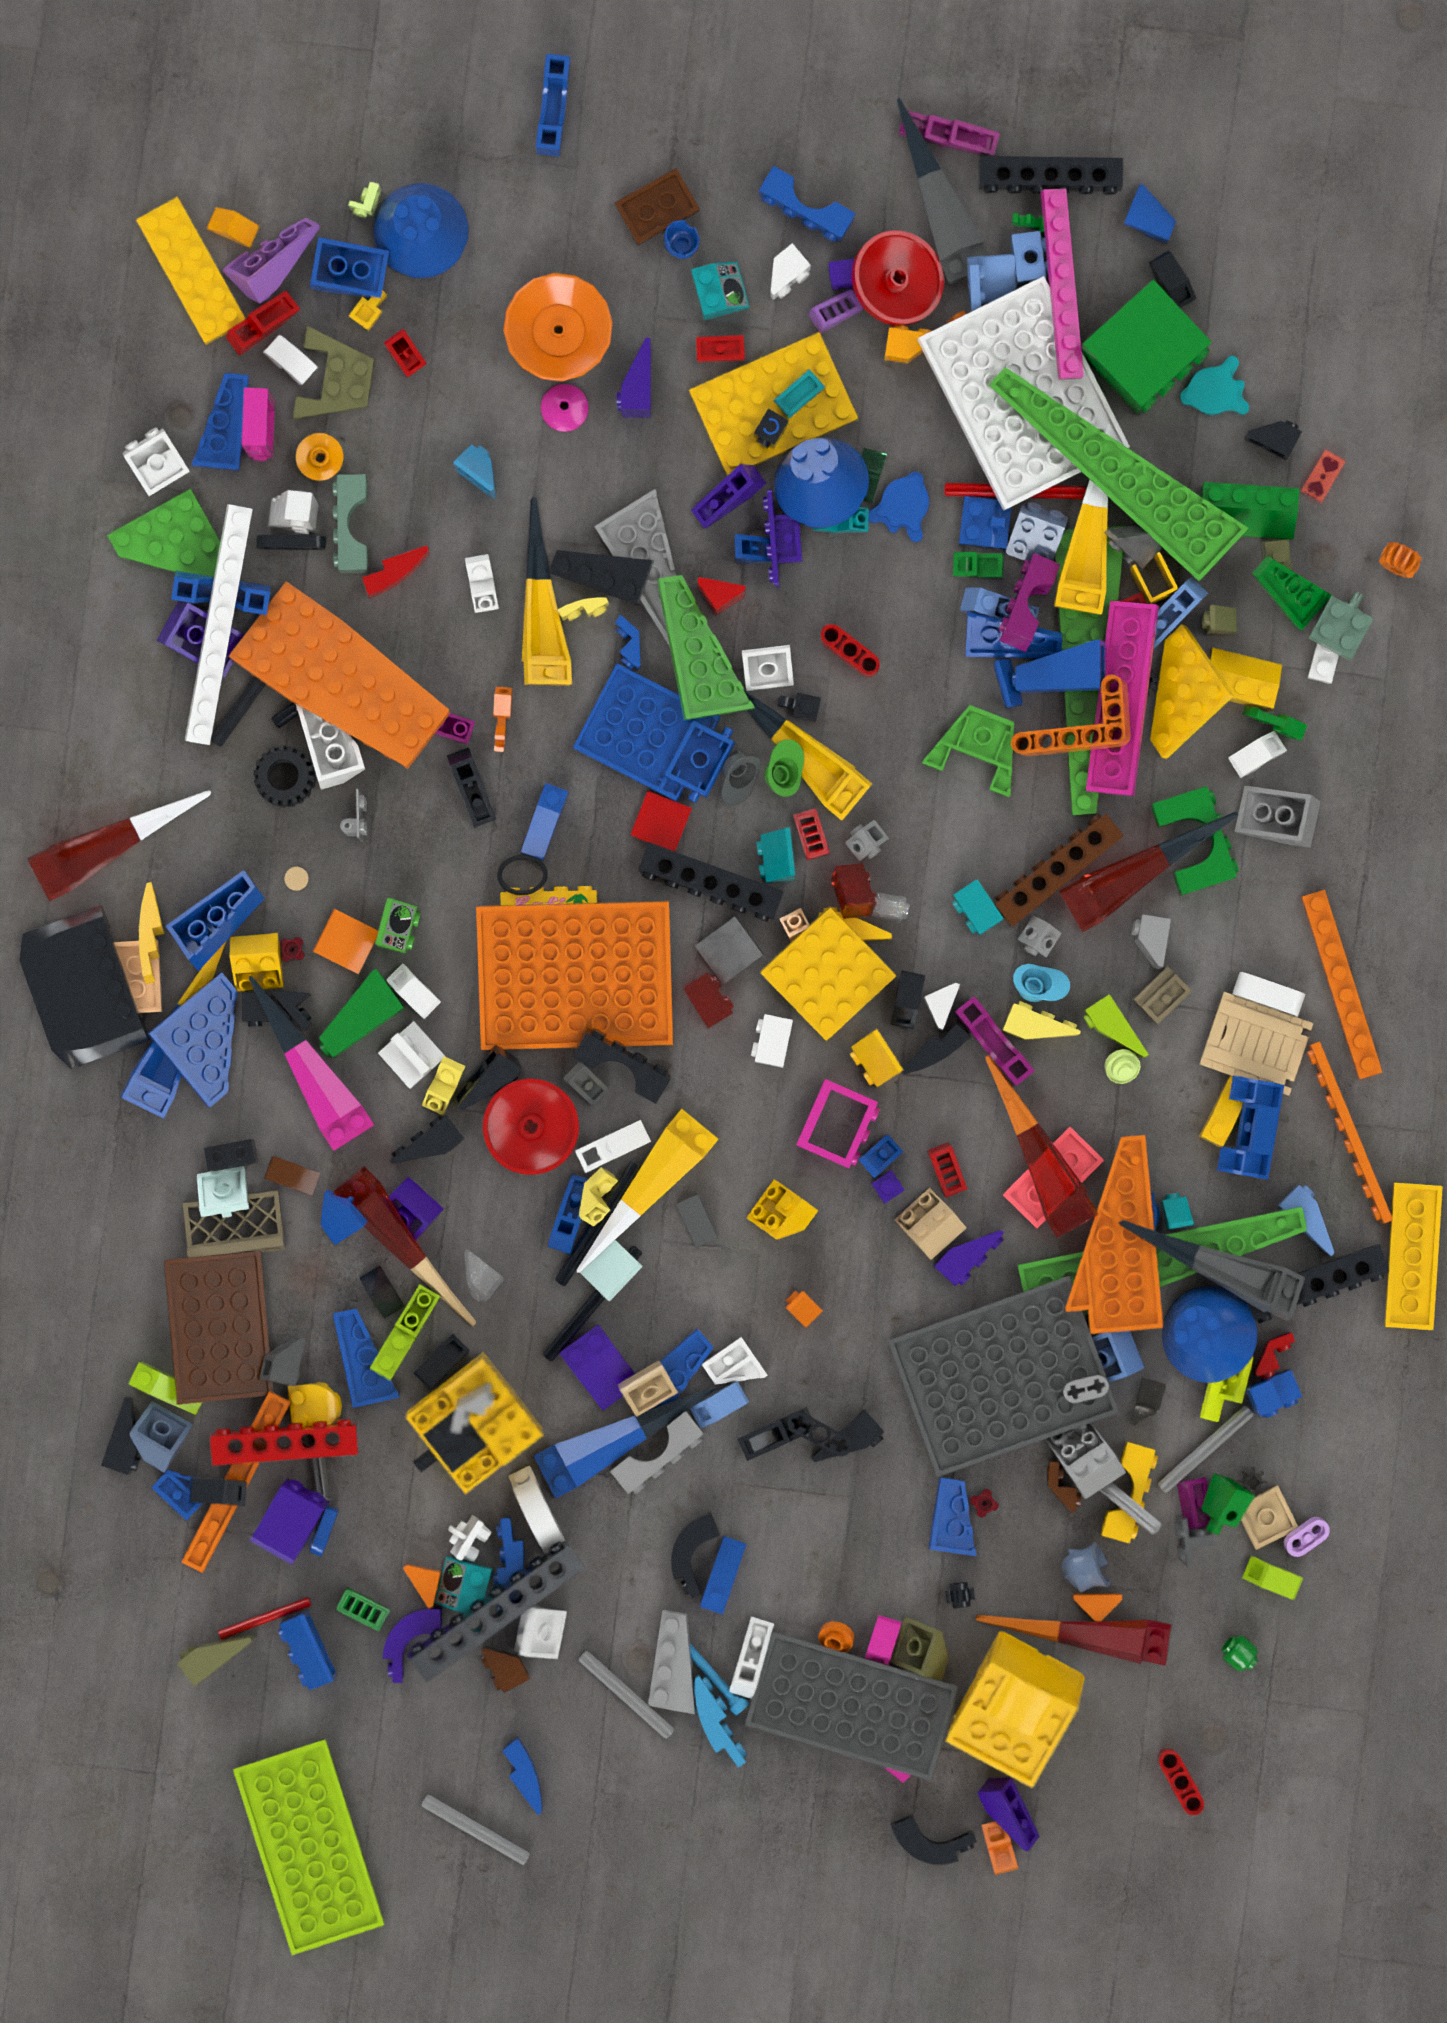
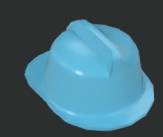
M1025 964L1018 967L1013 975V982L1017 991L1028 1002L1035 1003L1042 1000L1057 1001L1064 998L1070 990L1068 977L1063 972L1053 968Z

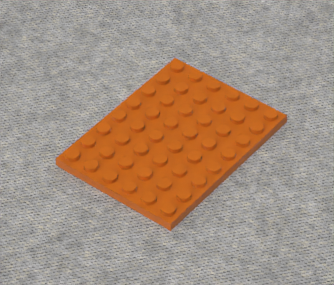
M669 901L476 906L481 1050H492L495 1045L503 1049L576 1048L587 1028L593 1030V1028L598 1029L606 1035V1039L611 1042L617 1040L625 1046L673 1045Z

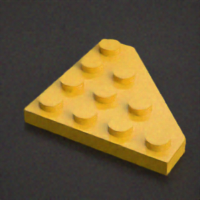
M1183 624L1165 639L1150 741L1161 757L1165 759L1169 758L1234 697V694L1188 627Z

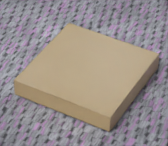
M1278 1485L1255 1495L1241 1519L1255 1550L1288 1535L1298 1527Z

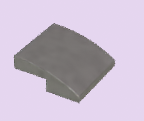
M737 916L695 945L722 984L727 983L765 955Z

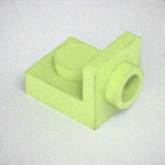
M370 182L369 187L364 188L361 201L364 202L363 204L349 201L348 206L354 215L366 218L367 215L374 216L381 193L380 185Z

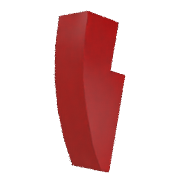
M284 291L248 314L245 320L229 329L225 338L238 355L241 356L300 311V308L288 292Z
M427 545L382 560L385 570L362 577L369 598L371 599L387 592L408 578L430 554Z

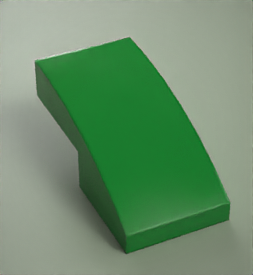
M954 552L953 576L1004 578V554Z

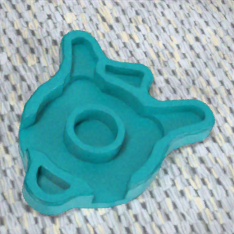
M1230 356L1218 367H1208L1197 372L1188 387L1181 392V402L1184 405L1198 409L1205 415H1218L1226 411L1236 412L1240 415L1247 414L1250 407L1242 398L1245 383L1242 380L1233 379V374L1239 366L1238 358Z

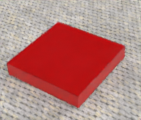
M647 791L630 836L676 851L692 808Z

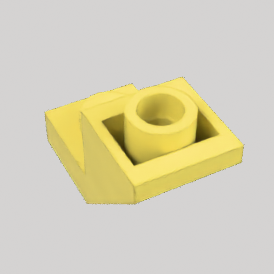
M444 1056L435 1078L426 1093L422 1106L444 1116L466 1066Z
M602 1167L584 1183L579 1217L592 1226L600 1222L610 1211L601 1197L608 1193L618 1182L612 1173Z

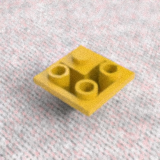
M774 1179L746 1218L777 1240L805 1230L818 1210Z

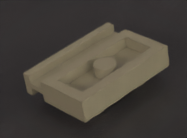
M1167 966L1133 1001L1158 1025L1192 990Z

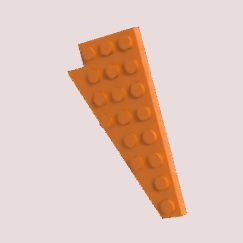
M1145 1135L1127 1136L1120 1139L1065 1308L1066 1312L1088 1310L1090 1334L1163 1328L1156 1247L1119 1225L1121 1220H1125L1154 1231Z

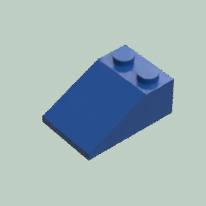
M318 237L309 289L335 294L381 298L389 251Z

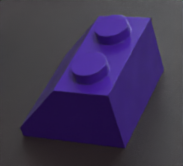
M408 1177L393 1191L373 1218L409 1249L435 1221L444 1208Z

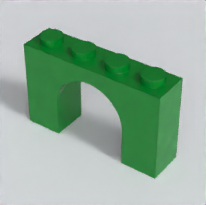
M1207 786L1150 805L1157 828L1183 820H1193L1205 825L1221 818V814H1216L1214 804H1216L1215 795L1212 790H1208ZM1221 829L1210 836L1212 841L1211 851L1204 862L1173 873L1180 896L1233 880L1237 877L1236 873L1239 872V868L1235 858L1231 859L1228 850L1231 849V844L1228 836H1223Z

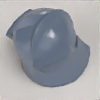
M1093 1542L1085 1549H1069L1070 1554L1062 1562L1065 1580H1068L1080 1592L1094 1586H1110L1111 1579L1104 1578L1100 1571V1568L1108 1565L1097 1542Z

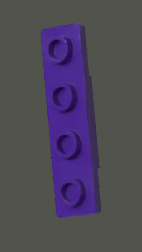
M767 490V497H763L764 511H768L769 520L765 521L766 535H770L771 544H767L768 559L772 558V568H768L769 581L774 582L776 588H780L779 564L803 562L800 522L792 520L786 514L775 515L774 493L772 490Z

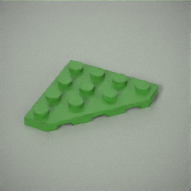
M191 489L107 535L120 558L137 561L172 572L181 571L211 577L215 575L220 540Z

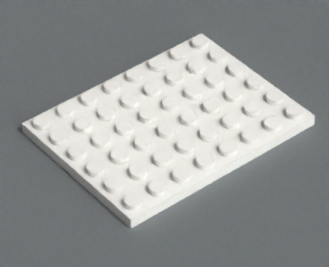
M1044 276L917 339L1003 511L1081 472L989 386L1005 367L1099 430L1105 432L1106 426L1110 424V437L1125 447H1130L1083 353L1084 377L1082 379L1058 380L1050 287Z

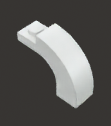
M529 1465L508 1477L521 1509L539 1545L546 1554L553 1544L559 1541L562 1543L565 1538Z

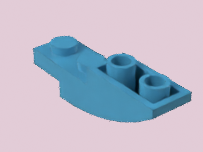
M700 1674L695 1676V1697L699 1718L705 1734L716 1753L725 1748L737 1767H740L746 1762L744 1756L747 1752L740 1742L734 1743L730 1737L733 1735V1732L726 1722L721 1724L720 1722L726 1717L725 1710L728 1708L720 1696L715 1698L711 1692L714 1687L705 1676L702 1679Z

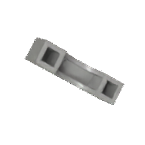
M687 1411L667 1425L669 1442L667 1448L659 1457L643 1461L629 1455L610 1471L627 1494L632 1491L634 1494H637L646 1486L645 1480L650 1476L653 1479L657 1478L665 1471L663 1468L665 1464L669 1461L674 1464L684 1456L682 1451L690 1446L693 1449L703 1441L700 1436L704 1432Z

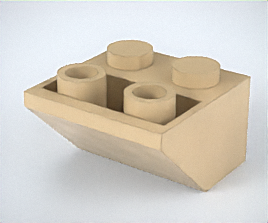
M931 1188L926 1190L894 1219L930 1260L966 1229L956 1214Z

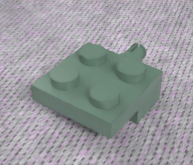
M1354 592L1349 603L1331 596L1308 639L1351 661L1374 619L1361 612L1358 608L1364 596L1362 594L1359 595V592Z

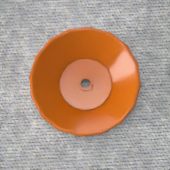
M551 273L532 279L515 293L506 309L503 332L510 354L522 369L540 379L566 381L585 375L600 363L611 342L613 322L606 300L592 284L575 275ZM556 327L563 328L561 334H556L554 330Z

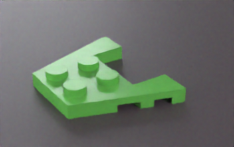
M969 705L926 756L922 764L942 772L951 749L998 767L989 790L1009 798L1011 794L1013 753L1011 740L1014 736V722Z

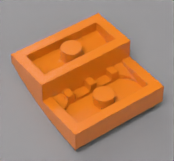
M333 909L313 952L359 974L377 939L378 930Z

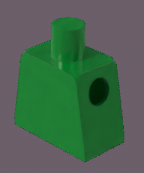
M1214 1473L1202 1505V1511L1211 1517L1206 1530L1219 1535L1224 1524L1237 1527L1255 1495L1234 1479Z

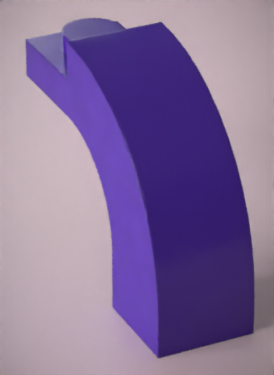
M424 1608L414 1611L402 1618L389 1633L384 1645L383 1659H392V1662L388 1663V1677H392L393 1683H403L404 1650L407 1643L418 1635L430 1634L435 1629L442 1627V1608Z

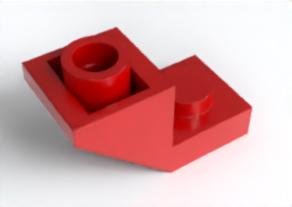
M1292 1332L1266 1341L1253 1371L1256 1377L1261 1376L1262 1379H1266L1276 1375L1275 1370L1280 1367L1273 1350L1277 1349L1279 1353L1290 1349V1343L1296 1342Z

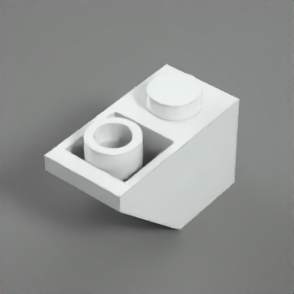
M793 243L774 258L771 298L773 300L778 296L783 298L791 291L790 286L796 281L801 283L810 275L808 271H810L811 265Z

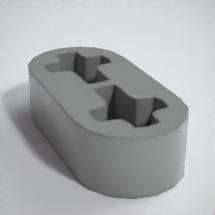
M1093 1375L1073 1380L1065 1385L1064 1396L1071 1403L1098 1398L1107 1393L1109 1383L1102 1375ZM1095 1379H1099L1100 1383L1104 1382L1105 1384L1100 1393H1097L1096 1389L1088 1390L1087 1386L1094 1384ZM1072 1385H1075L1077 1389L1085 1388L1084 1392L1078 1393V1398H1074L1073 1395H1068L1067 1391L1071 1390Z

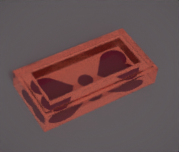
M1325 449L1301 492L1322 503L1346 461Z

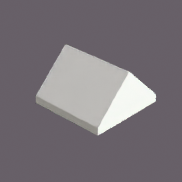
M790 645L742 651L746 691L794 685Z

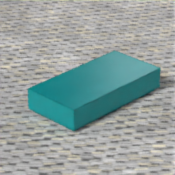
M809 369L775 398L773 402L790 419L824 390L825 386Z

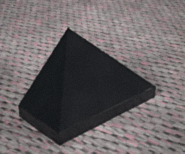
M380 1265L360 1277L370 1300L384 1319L405 1307Z

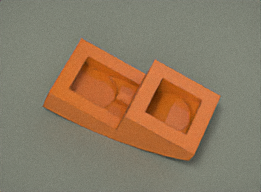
M996 1821L981 1825L995 1875L1018 1869L1010 1836Z

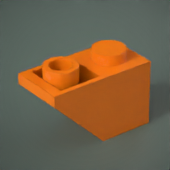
M795 1290L785 1300L788 1303L786 1309L805 1328L823 1311L803 1290L800 1293Z

